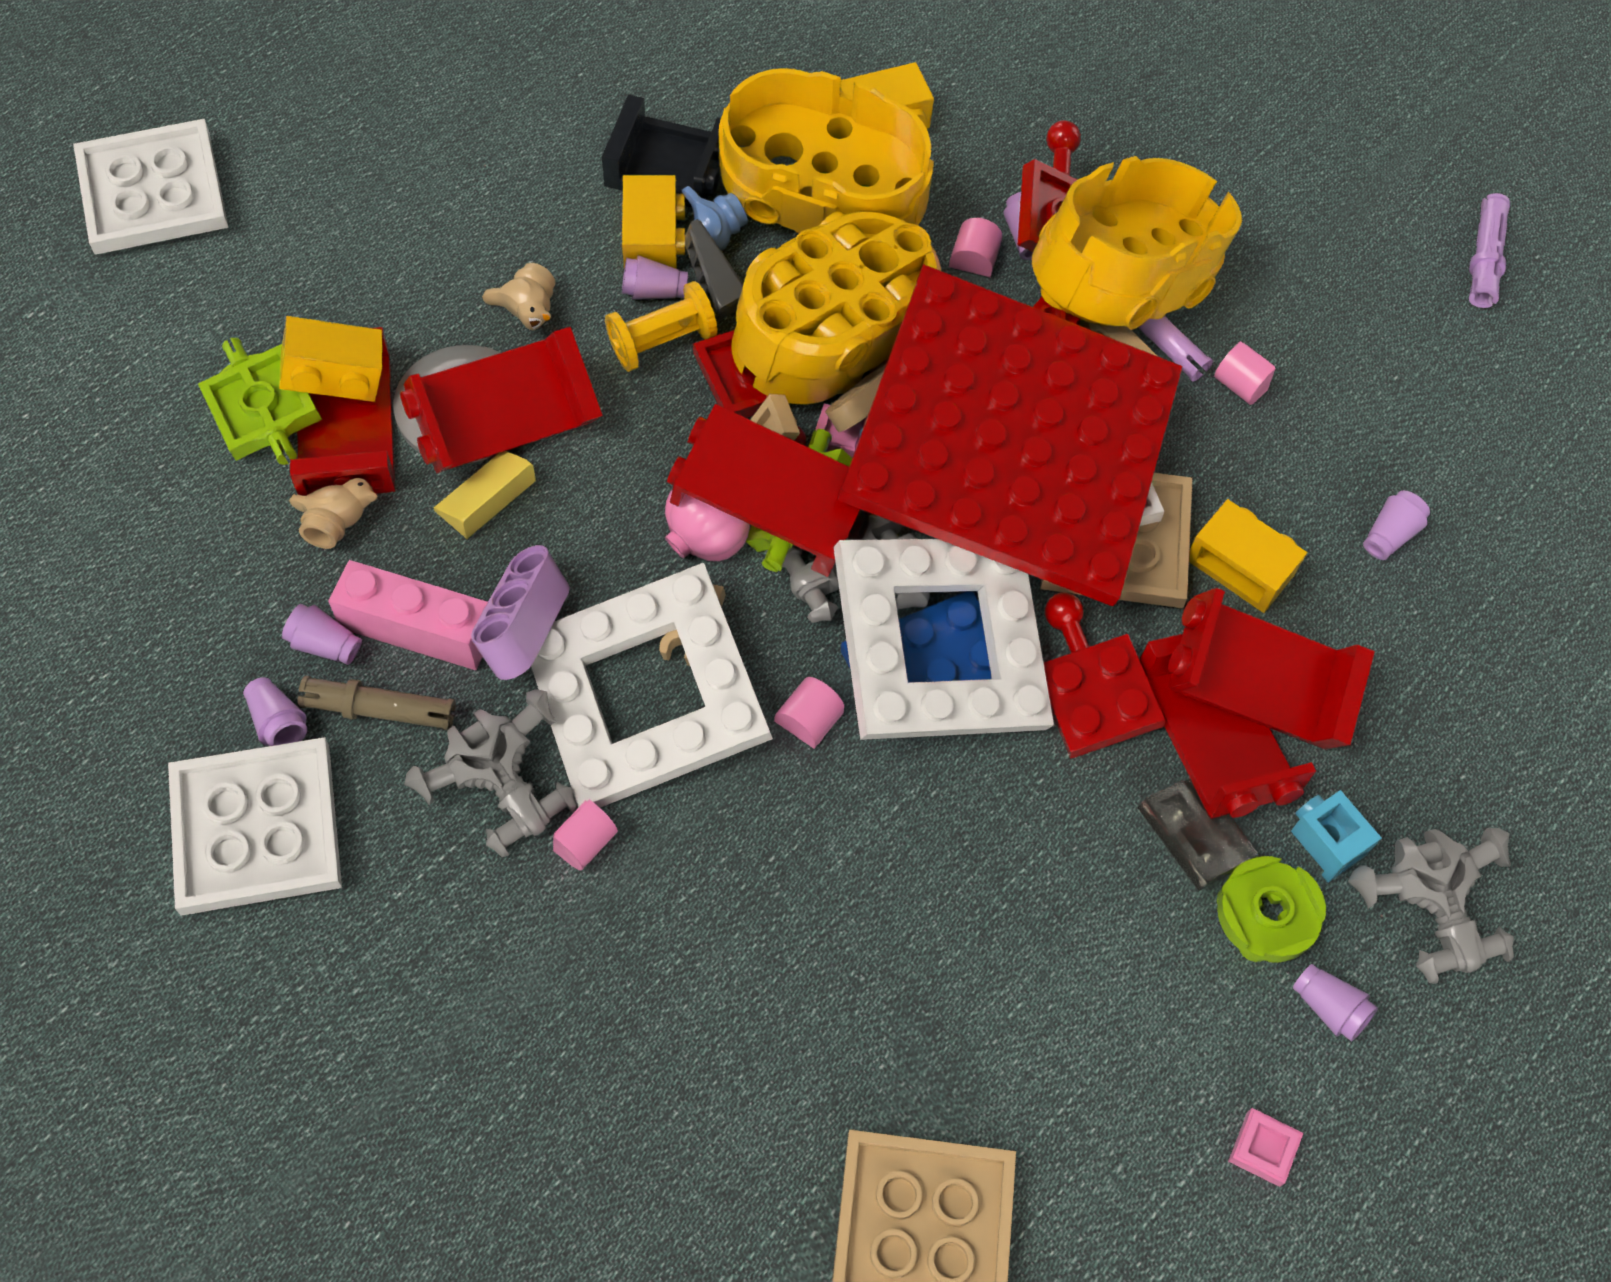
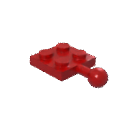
M1058 121L1047 132V146L1054 153L1053 167L1036 159L1023 165L1017 245L1031 252L1034 251L1039 241L1042 228L1058 212L1069 188L1078 180L1070 176L1071 154L1079 147L1081 134L1078 127L1070 121Z
M734 330L693 343V354L717 404L745 418L754 416L768 396L753 387L756 376L746 366H744L742 375L739 372L732 355ZM798 426L800 434L794 441L806 446L805 433Z
M1061 592L1048 600L1045 606V617L1053 628L1062 631L1071 653L1043 664L1052 715L1070 759L1164 727V715L1129 635L1125 634L1089 647L1080 625L1084 614L1081 601L1071 593Z

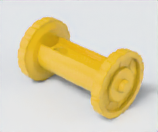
M692 281L684 285V300L628 322H624L617 312H612L605 316L609 340L618 360L627 372L639 367L637 354L696 330L704 340L717 336L718 329L713 308L705 291L698 282Z

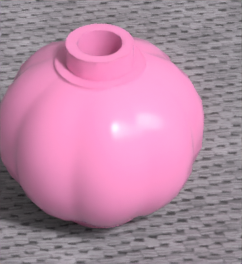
M671 490L665 506V516L670 533L665 539L680 557L685 558L691 554L706 561H722L735 555L744 546L750 524L687 494L684 495L679 507L670 503Z

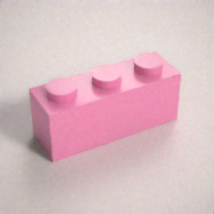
M352 560L348 561L328 601L338 623L352 633L477 670L483 656L473 643L471 634L488 603L487 601Z

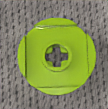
M1261 856L1241 863L1234 869L1217 894V912L1221 927L1234 946L1239 948L1243 957L1249 961L1261 962L1264 960L1279 963L1301 956L1315 943L1321 932L1322 922L1325 920L1326 903L1317 882L1301 867L1298 866L1294 869L1288 864L1279 863L1282 860L1280 858ZM1261 898H1267L1271 904L1280 903L1283 907V911L1277 916L1278 921L1271 920L1261 913L1260 908L1263 905Z

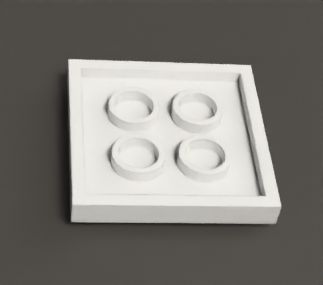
M205 119L73 144L88 239L95 255L229 228L210 133Z
M325 737L168 763L175 909L181 916L342 888L330 749Z

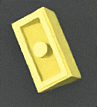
M507 451L498 453L434 507V511L468 539L536 481L533 464L527 459Z

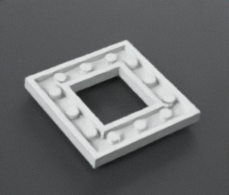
M939 539L839 540L833 547L860 740L1047 730L1054 725L1027 573ZM978 591L992 679L908 683L895 593Z
M704 563L554 621L537 657L531 665L538 689L547 691L548 705L553 717L557 721L551 725L578 808L585 800L588 801L589 799L601 808L773 739ZM677 630L705 707L612 743L586 665Z

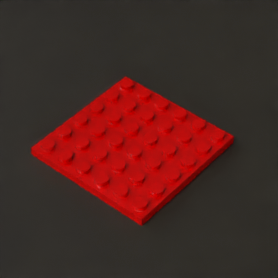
M923 264L837 500L1107 605L1114 606L1121 597L1183 366Z

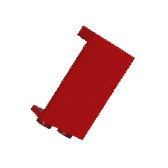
M571 326L552 332L544 340L424 377H420L419 373L411 375L403 384L405 391L400 392L406 415L409 419L416 418L422 436L417 437L421 456L426 465L433 464L436 474L590 424L603 416Z
M383 327L372 328L382 330V371L375 402L309 393L322 420L297 431L298 459H290V477L298 495L307 496L323 487L343 485L355 478H361L368 482L376 494L395 492L390 352Z
M714 404L708 418L705 419L699 416L691 430L687 443L692 444L693 447L687 459L678 456L667 479V483L673 485L670 503L679 507L685 494L816 555L811 570L828 577L835 564L833 547L839 540L847 539L860 511L857 507L837 500L849 466L722 406Z
M1218 588L1195 595L1187 603L1182 615V625L1185 626L1180 644L1174 649L1168 664V670L1172 674L1167 689L1322 749L1351 745L1375 651L1358 644L1336 650L1223 605L1222 601L1225 591Z
M1183 634L1149 641L1140 658L1141 665L1164 715V727L1209 818L1212 819L1230 814L1232 818H1238L1253 812L1260 805L1275 802L1277 806H1283L1299 799L1304 794L1303 789L1316 772L1313 763L1310 762L1290 768L1270 728L1167 689L1172 674L1168 670L1169 660L1174 649L1180 644Z

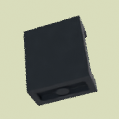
M628 95L602 155L604 186L623 191V175H675L676 194H683L682 189L690 186L704 199L707 198L708 193L715 194L720 177V169L718 167L720 164L719 124L721 118L717 117L712 132L645 116L644 98ZM685 197V206L692 207Z

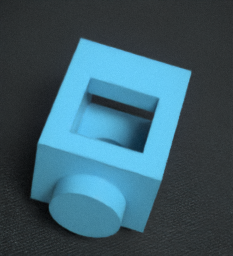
M1341 790L1325 801L1320 795H1317L1305 803L1295 813L1300 820L1291 830L1293 835L1324 870L1322 876L1328 883L1367 856L1382 839Z

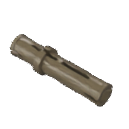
M304 676L299 686V691L305 692L304 696H298L299 707L341 712L343 718L356 719L360 715L448 730L452 727L455 715L450 714L451 711L456 710L455 699H443L363 686L360 680L351 679L347 683Z

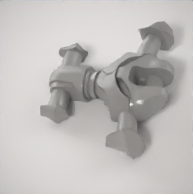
M860 509L846 540L917 538L913 533L899 537L897 534L903 525L875 514L866 516L864 510ZM790 548L782 568L785 567L790 574L792 593L797 599L809 605L812 610L807 617L812 623L831 621L839 607L829 602L825 595L839 590L836 563L829 576L826 577L811 570L814 561L805 564L801 557V548ZM930 592L896 593L898 595L896 598L897 610L910 607H926Z
M535 689L526 692V703L528 706L513 720L506 716L491 715L482 709L477 710L473 713L477 719L476 723L460 733L455 726L447 730L449 746L444 757L446 764L425 773L423 769L413 766L406 774L404 785L418 792L428 805L434 802L432 791L456 782L458 789L476 786L480 789L486 787L489 791L495 790V795L499 797L497 807L503 812H509L512 817L511 820L494 831L486 829V846L495 850L501 857L508 856L509 853L505 848L521 837L525 836L527 838L530 835L536 836L546 829L545 825L550 822L549 818L564 808L568 807L572 813L577 808L572 787L564 786L557 782L556 790L537 801L534 797L535 791L532 783L527 784L521 776H518V773L521 771L519 764L522 762V755L525 753V748L530 744V740L526 735L542 719L549 725L557 722L548 705L547 691Z
M1487 828L1481 837V844L1469 851L1464 845L1453 841L1443 832L1436 829L1426 831L1424 833L1426 844L1416 846L1408 837L1399 839L1395 842V863L1392 866V873L1375 875L1373 869L1366 865H1360L1352 872L1348 883L1361 894L1368 909L1377 903L1378 895L1398 894L1400 902L1407 901L1412 905L1417 904L1420 908H1426L1431 914H1435L1437 917L1435 921L1439 925L1435 935L1440 940L1443 950L1430 954L1419 950V959L1416 963V967L1424 974L1429 983H1438V974L1449 970L1462 971L1464 973L1474 972L1482 964L1486 963V959L1502 955L1503 959L1507 962L1514 958V936L1505 932L1499 926L1494 935L1480 938L1476 921L1467 917V911L1464 907L1466 903L1465 897L1469 895L1470 888L1475 885L1476 879L1482 877L1479 869L1493 861L1500 867H1511L1508 853L1510 833L1500 828Z

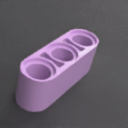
M544 546L528 547L511 560L471 634L473 643L495 676L501 680L515 678L530 668L569 594L570 587L548 549Z

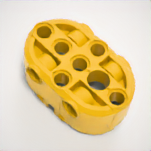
M787 68L759 72L745 79L732 91L730 103L726 109L724 108L719 124V160L722 181L728 194L733 193L738 198L745 213L753 220L764 224L777 223L794 230L798 234L803 230L819 226L826 217L836 211H842L843 213L857 211L877 212L904 220L907 223L919 225L927 209L934 161L930 159L931 141L924 123L910 108L896 100L885 97L871 86L854 81L853 96L840 92L841 77L823 71L808 73ZM785 156L797 162L792 165H776L770 160L775 157Z
M1137 156L1122 160L1112 180L1106 181L1113 169L1114 162L1098 167L1090 175L1076 180L1071 185L1058 212L1042 228L1039 241L1032 254L1033 271L1041 288V295L1049 305L1090 323L1103 326H1127L1132 330L1143 325L1148 319H1161L1166 313L1180 309L1183 306L1187 309L1193 308L1209 295L1215 285V277L1224 263L1225 252L1241 227V211L1229 192L1226 194L1221 205L1218 206L1209 198L1217 181L1201 170L1175 160L1164 158L1140 160Z
M836 211L826 217L819 226L801 231L797 237L782 244L777 249L771 247L760 253L748 267L736 310L737 323L732 337V355L741 375L744 366H746L756 376L753 383L754 388L767 396L769 394L785 395L788 403L814 404L825 401L837 394H845L862 379L865 372L869 370L871 372L889 358L923 264L941 271L939 259L931 245L929 234L919 225L907 223L904 220L887 214L867 211L849 213Z

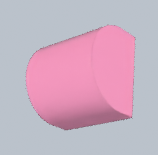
M983 218L965 220L960 227L951 254L949 267L991 278L1002 241L1000 228L993 222Z
M1240 341L1222 360L1214 377L1249 405H1252L1268 391L1276 368L1248 345Z
M806 677L775 714L774 722L815 749L844 713V704L839 695L827 684L816 678Z
M590 799L588 801L585 800L554 833L553 851L572 867L583 870L618 832L617 827L610 817Z

